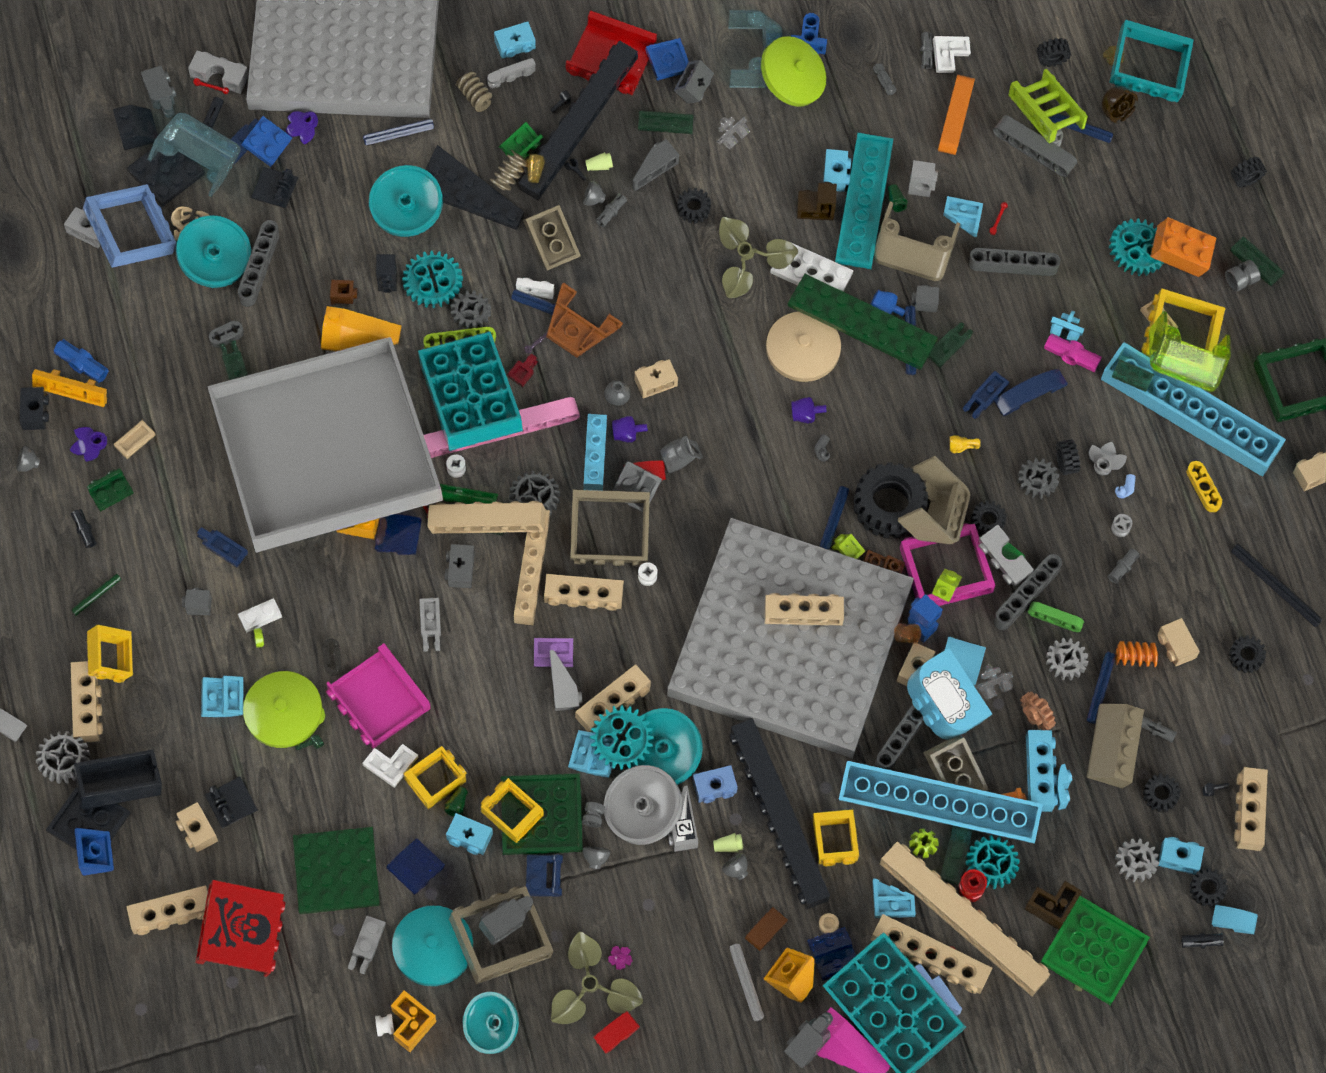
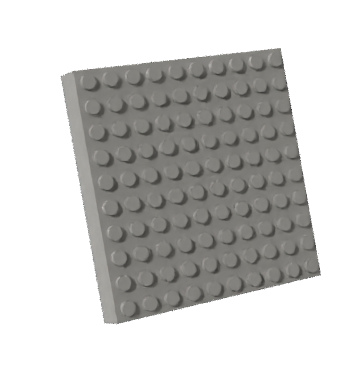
M257 0L246 98L248 109L430 118L439 0Z
M391 337L208 386L255 552L443 501L441 487Z
M731 518L668 686L667 696L742 722L753 719L757 727L853 759L914 578ZM771 593H779L780 595L796 593L800 596H808L810 594H818L820 596L839 595V597H844L843 625L765 624V596ZM783 605L780 609L787 611L789 607ZM806 606L799 607L802 611L809 610ZM825 606L819 607L823 612L828 611V608Z

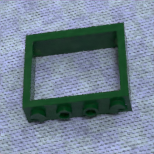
M1317 338L1306 344L1297 343L1290 348L1282 347L1271 353L1263 352L1256 357L1253 365L1277 423L1326 410V396L1283 407L1266 364L1320 350L1326 362V338L1321 340Z

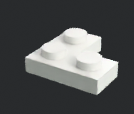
M935 36L933 38L936 73H954V56H969L971 54L969 37Z
M402 744L390 759L374 748L362 764L395 788L403 778L404 773L418 759V754Z

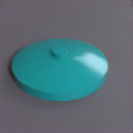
M411 165L397 166L384 172L373 184L369 195V208L374 221L387 233L400 237L415 236L428 230L437 221L443 207L442 191L435 177L425 169Z
M203 216L191 221L180 233L176 245L177 261L184 274L197 284L211 288L225 287L239 280L244 275L251 255V245L242 228L235 222L221 216Z
M668 708L651 710L644 714L643 722L650 721V724L646 727L653 728V731L648 733L654 736V739L649 740L653 747H647L650 754L644 753L645 761L639 758L637 760L638 766L648 765L662 769L679 785L695 772L700 763L703 749L700 732L695 723L679 711ZM633 729L630 732L632 739H638L641 736L639 729ZM624 746V754L628 756L631 753V748ZM634 762L631 763V768L637 766Z
M442 906L421 907L406 915L397 926L392 941L393 956L399 970L411 981L424 986H440L457 979L468 967L449 920L453 910ZM462 918L461 921L473 947V937L471 930L466 921Z

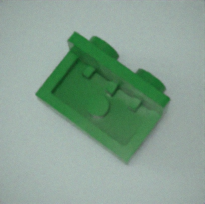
M525 122L499 147L506 155L513 156L514 154L511 151L513 150L525 159L528 156L527 151L536 149L541 144L539 140L543 136L541 134L537 135L528 123Z

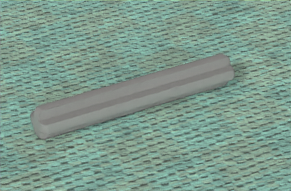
M733 944L730 946V952L754 1021L762 1020L764 1014L740 944Z

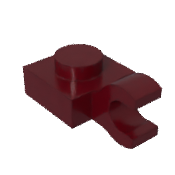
M530 354L524 363L518 361L507 374L508 378L523 387L534 374L532 368L538 363L536 361L537 357Z

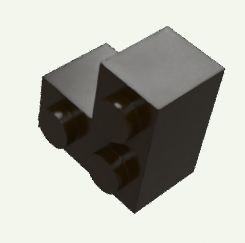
M823 182L818 183L817 192L811 190L799 191L797 219L833 221L837 184Z
M1064 881L1054 897L1037 887L1024 910L1060 930L1082 890Z

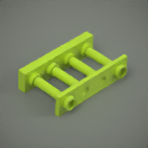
M1044 69L1041 81L1023 87L1018 81L1011 83L1009 97L1048 143L1055 141L1057 130L1076 123L1081 130L1085 128L1088 117L1086 112L1078 106L1048 69ZM1043 87L1050 92L1036 99L1031 98L1028 94ZM1053 99H1056L1060 104L1046 111H1043L1038 106ZM1066 111L1070 116L1057 123H1053L1049 119V117Z

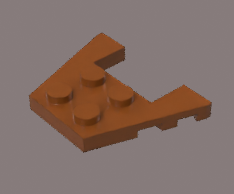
M562 283L546 337L578 358L620 329L623 323L609 314L602 325L597 328L567 307L577 291Z

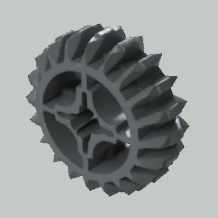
M532 470L531 475H528L525 471L524 478L518 475V481H513V487L509 489L511 493L509 500L521 503H529L530 501L542 503L541 501L547 495H550V498L543 506L546 510L550 511L551 516L552 510L557 509L556 504L560 503V498L558 497L561 496L560 491H558L559 485L555 484V479H549L548 473L542 476L541 470L538 474H535V471ZM528 486V491L519 496L520 492ZM532 492L533 494H536V496L538 495V500L536 497H533Z

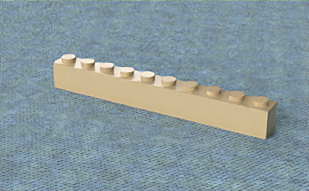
M896 842L881 858L880 865L1028 994L1033 996L1047 981L1050 973H1048L1046 966L1042 963L1038 964L1032 959L1031 953L1018 947L1017 942L1012 937L1004 935L1002 929L997 924L989 922L986 919L987 916L981 910L974 909L966 897L959 896L951 884L944 883L936 871L929 870L921 858L914 857L906 845H900Z

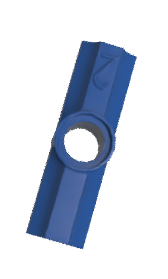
M64 339L56 344L53 350L54 354L68 362L70 367L76 372L84 373L98 383L103 382L107 377L108 368L94 360L92 355L82 348L79 350Z

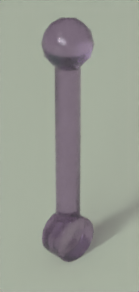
M547 332L532 345L526 346L525 353L530 354L532 349L546 338Z

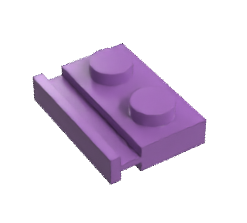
M534 638V667H551L550 650L556 652L564 667H573V638Z

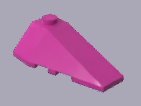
M831 1007L827 1011L833 1016V1021L827 1028L830 1031L831 1038L817 1055L824 1059L832 1060L841 1066L851 1068L858 1073H886L891 1067L887 1061L845 1018Z

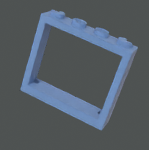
M148 184L86 197L83 210L112 268L173 254L177 243L170 231L169 223L164 219L162 209L157 205L155 195L151 192ZM141 201L162 243L120 252L100 209Z

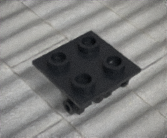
M264 167L251 198L286 208L299 177L293 176L290 169L280 172Z
M241 777L218 788L214 785L209 788L210 792L204 794L221 828L258 811Z

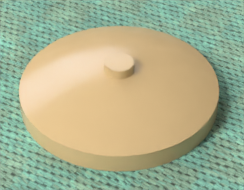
M793 312L777 320L771 327L766 342L767 356L774 369L784 377L800 382L814 381L830 373L836 366L841 351V340L836 329L801 312Z

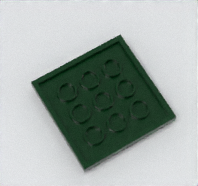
M580 774L501 776V781L505 782L509 778L543 808L544 815L517 843L502 831L503 855L583 852ZM509 791L501 799L502 821L513 830L531 810Z
M373 827L293 835L299 914L380 906Z

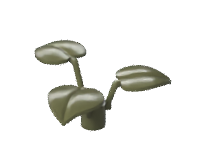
M722 217L719 235L722 244L730 250L737 248L739 255L742 257V269L731 267L723 274L722 284L728 298L740 297L751 289L753 275L745 271V261L751 259L754 253L768 256L767 262L774 269L786 268L798 254L797 247L783 239H774L768 242L766 245L768 253L753 249L750 243L745 242L749 238V228L743 221Z
M579 932L573 938L568 952L569 962L575 969H582L583 967L586 969V976L582 979L583 989L578 996L571 990H562L556 994L552 1002L551 1021L554 1023L571 1024L580 1020L586 1011V1005L580 999L585 992L593 993L597 989L609 993L607 1004L616 1013L629 1012L643 1003L640 991L632 982L626 979H616L612 982L610 990L599 985L597 978L590 975L589 966L598 964L602 951L599 944L583 932Z

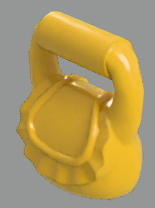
M956 435L950 436V452L954 454L961 453L965 449L980 448V440L977 438L967 439Z

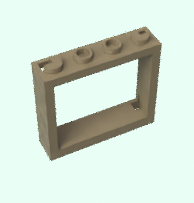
M573 490L571 561L578 565H584L586 562H594V565H605V562H611L614 566H624V563H632V566L640 567L643 563L648 562L650 492ZM579 501L644 503L642 556L577 554Z
M526 886L511 888L508 893L502 895L501 893H496L488 900L483 901L480 899L473 902L471 906L465 908L460 906L451 912L450 923L476 985L551 958L554 951L534 904L527 913L542 947L481 969L461 921L462 918L496 907L504 900L509 902L513 898L516 900L525 896L530 897Z

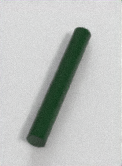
M116 574L71 609L72 613L75 616L122 580L120 576Z

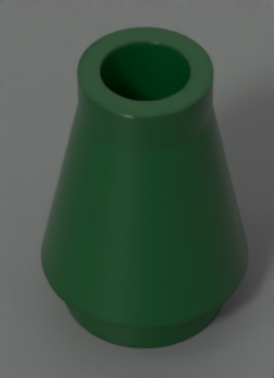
M898 185L889 186V201L893 202V211H904L907 208V199L900 191Z
M457 787L454 794L445 804V812L449 816L454 817L456 813L459 815L463 814L468 794L465 788Z

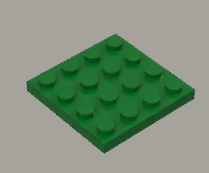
M1080 896L1040 963L1111 1005L1150 937Z

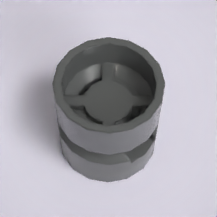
M1247 260L1239 264L1238 267L1235 266L1225 272L1226 281L1235 292L1246 288L1247 284L1252 285L1260 281L1259 270L1252 260Z

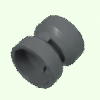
M587 802L585 805L586 814L583 816L582 823L589 827H601V815L604 814L605 806L596 802Z

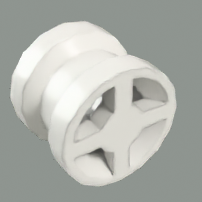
M456 454L451 455L447 459L448 474L454 478L463 476L466 471L464 458Z
M646 562L639 567L638 579L641 584L650 586L656 582L657 568L654 564Z
M387 1014L386 1017L375 1016L378 1036H382L384 1033L394 1034L392 1014Z

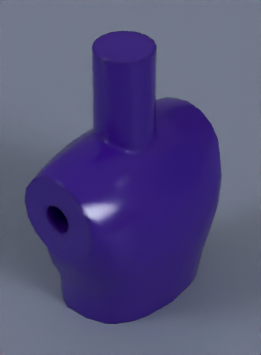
M810 397L791 402L793 421L812 423L815 421V413L827 412L826 405L814 406V402Z
M631 416L612 421L614 440L633 442L636 439V432L648 431L647 424L635 425V421Z

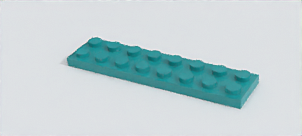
M863 133L857 134L835 262L838 264L866 269L872 268L893 138Z

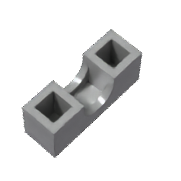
M196 51L188 68L191 78H199L200 81L206 83L213 74L219 73L224 75L222 78L223 87H227L230 91L241 94L249 77L248 69L245 65L228 61L223 57L212 56L208 52Z
M996 525L979 538L978 542L980 544L978 546L984 554L988 553L992 558L990 560L992 565L996 569L1000 568L1004 573L1002 575L1004 580L1008 584L1016 586L1029 576L1034 569L1023 555L1015 560H1008L1003 556L1002 547L1009 543L1010 539L1000 526Z

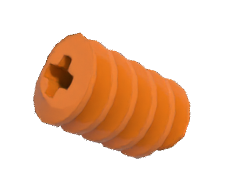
M1120 641L1116 649V665L1122 660L1123 666H1125L1127 661L1130 660L1131 666L1137 661L1141 667L1143 661H1145L1146 667H1149L1150 662H1153L1154 667H1156L1158 652L1155 643L1152 642L1148 646L1147 642H1143L1142 645L1139 642H1135L1133 645L1131 641H1128L1125 646L1124 641Z

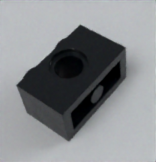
M376 254L378 291L384 293L397 291L395 254Z
M44 387L21 388L20 425L22 430L46 429V422H49V412L46 411V405H49V394H46ZM33 407H39L37 410H31Z

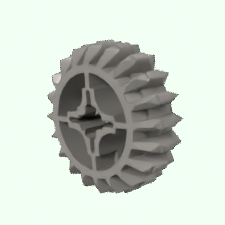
M66 730L64 735H62L61 731H58V736L55 737L53 734H50V740L44 738L45 745L39 744L38 747L41 751L36 752L37 757H39L36 759L39 771L43 772L42 775L45 778L49 776L51 782L56 779V782L59 784L62 779L67 784L69 782L68 778H72L75 781L74 765L66 769L68 765L90 760L87 757L90 755V751L87 750V743H83L84 740L81 737L74 739L73 734L70 736L69 731ZM72 745L77 748L79 754L74 755L73 752H69L68 746ZM48 759L57 763V770L48 765Z

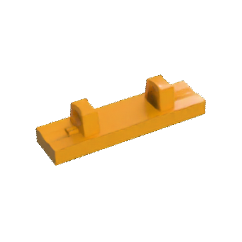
M35 369L32 373V387H44V390L101 407H104L107 403V389L95 386L96 381L89 379L87 383L60 376V371L55 369L51 373Z

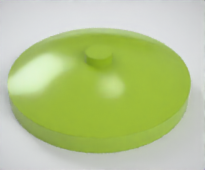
M785 36L774 40L764 50L761 58L762 75L766 85L778 99L786 104L799 107L813 103L822 95L826 85L825 67L818 53L808 43L799 38Z
M290 671L274 672L259 679L248 691L243 705L244 720L250 733L261 743L275 748L292 747L307 740L319 726L322 716L321 697L315 685L306 677Z

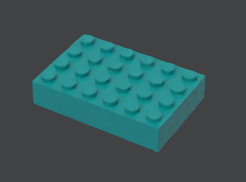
M491 331L418 351L420 365L449 451L523 431L521 415Z
M885 932L823 985L826 991L896 1073H915L966 1028L965 1024Z

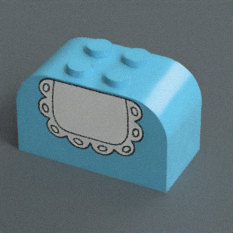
M950 648L925 662L908 679L907 689L914 707L923 715L925 724L942 739L949 740L961 736L992 715Z

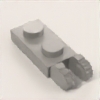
M530 58L490 73L487 77L488 86L492 89L500 87L502 82H512L517 77L531 75L535 72L534 59Z
M439 598L420 599V619L423 650L428 651L429 649L427 637H435V649L440 651Z
M366 916L353 949L348 969L353 970L358 957L364 959L360 967V973L365 974L370 961L374 957L386 922Z

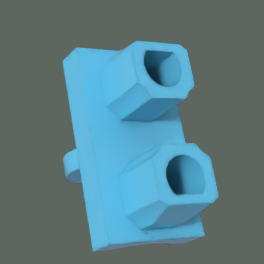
M1071 311L1070 315L1062 313L1061 318L1067 320V322L1052 317L1050 334L1052 333L1059 337L1062 329L1069 331L1066 340L1069 342L1071 340L1077 341L1083 335L1084 328L1071 324V322L1079 324L1080 319L1074 317L1075 311Z

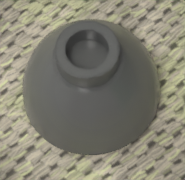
M591 181L588 184L583 196L584 205L593 206L604 202L606 193H603L601 186L597 182Z
M620 380L610 382L604 391L605 399L610 404L616 406L625 404L631 395L629 386Z
M23 446L17 459V471L27 472L33 468H38L40 457H37L31 448Z
M585 846L583 848V856L589 863V868L601 869V865L608 860L611 852L603 847Z
M740 853L729 859L723 865L722 872L729 877L738 878V880L745 878L748 875V861L745 854Z

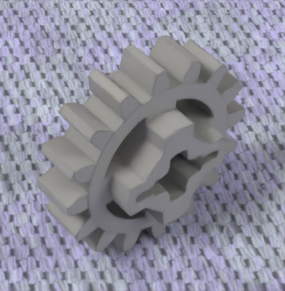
M1062 638L1061 643L1055 641L1054 646L1050 645L1049 652L1046 654V658H1048L1046 665H1051L1049 672H1056L1054 677L1062 675V680L1066 676H1068L1069 680H1072L1073 675L1079 678L1080 672H1085L1086 668L1084 666H1087L1089 662L1085 660L1088 654L1083 653L1085 647H1078L1079 641L1073 644L1071 638L1069 642ZM1069 655H1071L1070 659L1063 664L1064 659L1068 658Z
M1131 839L1129 844L1124 842L1123 848L1119 847L1117 851L1119 854L1115 856V859L1119 862L1115 866L1121 867L1119 874L1125 873L1126 880L1132 877L1133 882L1137 878L1143 882L1145 877L1150 879L1152 877L1151 873L1155 874L1157 871L1155 867L1159 865V862L1156 861L1159 854H1153L1155 847L1149 848L1148 841L1142 844V839H1139L1137 843H1135L1134 839ZM1136 858L1140 859L1138 863L1135 862Z

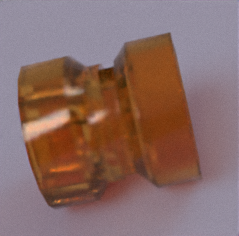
M899 623L894 629L895 640L899 643H918L921 638L920 626L917 624L907 625Z

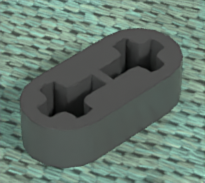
M231 321L213 329L209 333L210 344L213 347L219 348L240 339L244 333L242 324L238 321ZM232 328H235L238 332L234 333ZM218 335V337H220L221 340L217 341V339H215V336Z

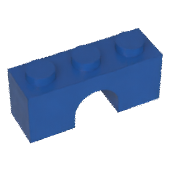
M926 594L922 598H916L911 604L912 608L909 611L910 616L907 618L908 624L906 627L923 643L937 630L939 623L936 621L941 617L943 610Z

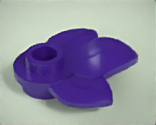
M295 111L287 117L291 123L287 126L286 133L291 137L300 136L301 142L305 145L315 135L314 128L318 124V117L311 111L305 113Z
M90 427L77 428L74 432L79 440L73 444L70 451L76 455H84L86 462L92 461L99 456L100 450L106 447L107 437L101 432H94ZM96 440H101L100 443L95 444Z

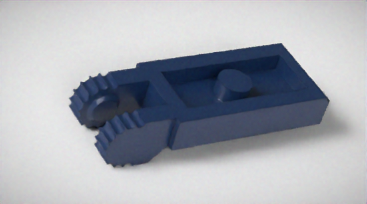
M994 371L974 392L971 399L963 407V410L965 412L969 411L976 402L979 407L972 415L976 419L1009 385V381Z

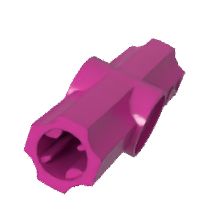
M1052 333L1044 346V349L1061 356L1065 363L1069 365L1078 364L1092 372L1096 371L1102 359L1101 356L1084 349L1081 343L1074 340L1069 342Z

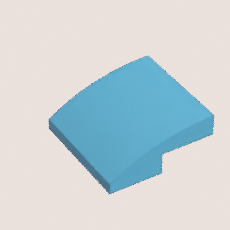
M948 637L945 650L950 648L972 684L976 685L986 647Z
M243 677L202 678L201 717L243 715Z
M578 730L568 767L580 772L609 778L612 762L606 766V759L604 758L600 761L599 757L601 754L593 753L597 747H591L595 740L590 739V736L595 735V733ZM605 737L603 739V744L607 747L614 743L613 738ZM619 741L617 742L616 746L613 748V750H612L613 753L616 752L617 747H618V744H619Z

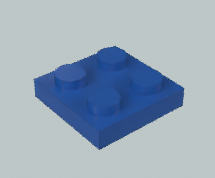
M680 38L646 46L645 50L656 80L683 74L689 61Z
M262 116L241 145L271 167L292 140V137Z

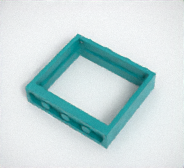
M1125 20L1120 28L1109 83L1116 86H1126L1135 92L1147 93L1150 96L1164 98L1171 102H1178L1184 92L1194 39ZM1126 37L1182 53L1175 88L1119 72Z

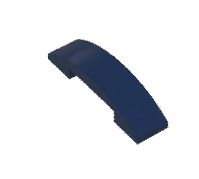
M1059 369L1051 370L1016 385L997 397L994 403L1002 416H1006L1018 410L1021 405L1049 391L1053 393L1067 386L1068 383Z

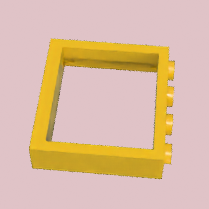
M1161 289L1158 295L1155 294L1152 301L1154 309L1149 314L1148 321L1151 322L1150 327L1148 326L1145 331L1144 337H1147L1146 343H1143L1142 353L1168 369L1206 380L1212 372L1225 308ZM1164 302L1212 316L1202 364L1154 350Z

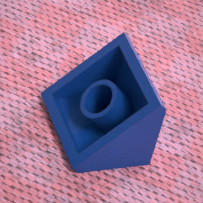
M76 828L75 838L78 865L82 875L113 871L110 832Z

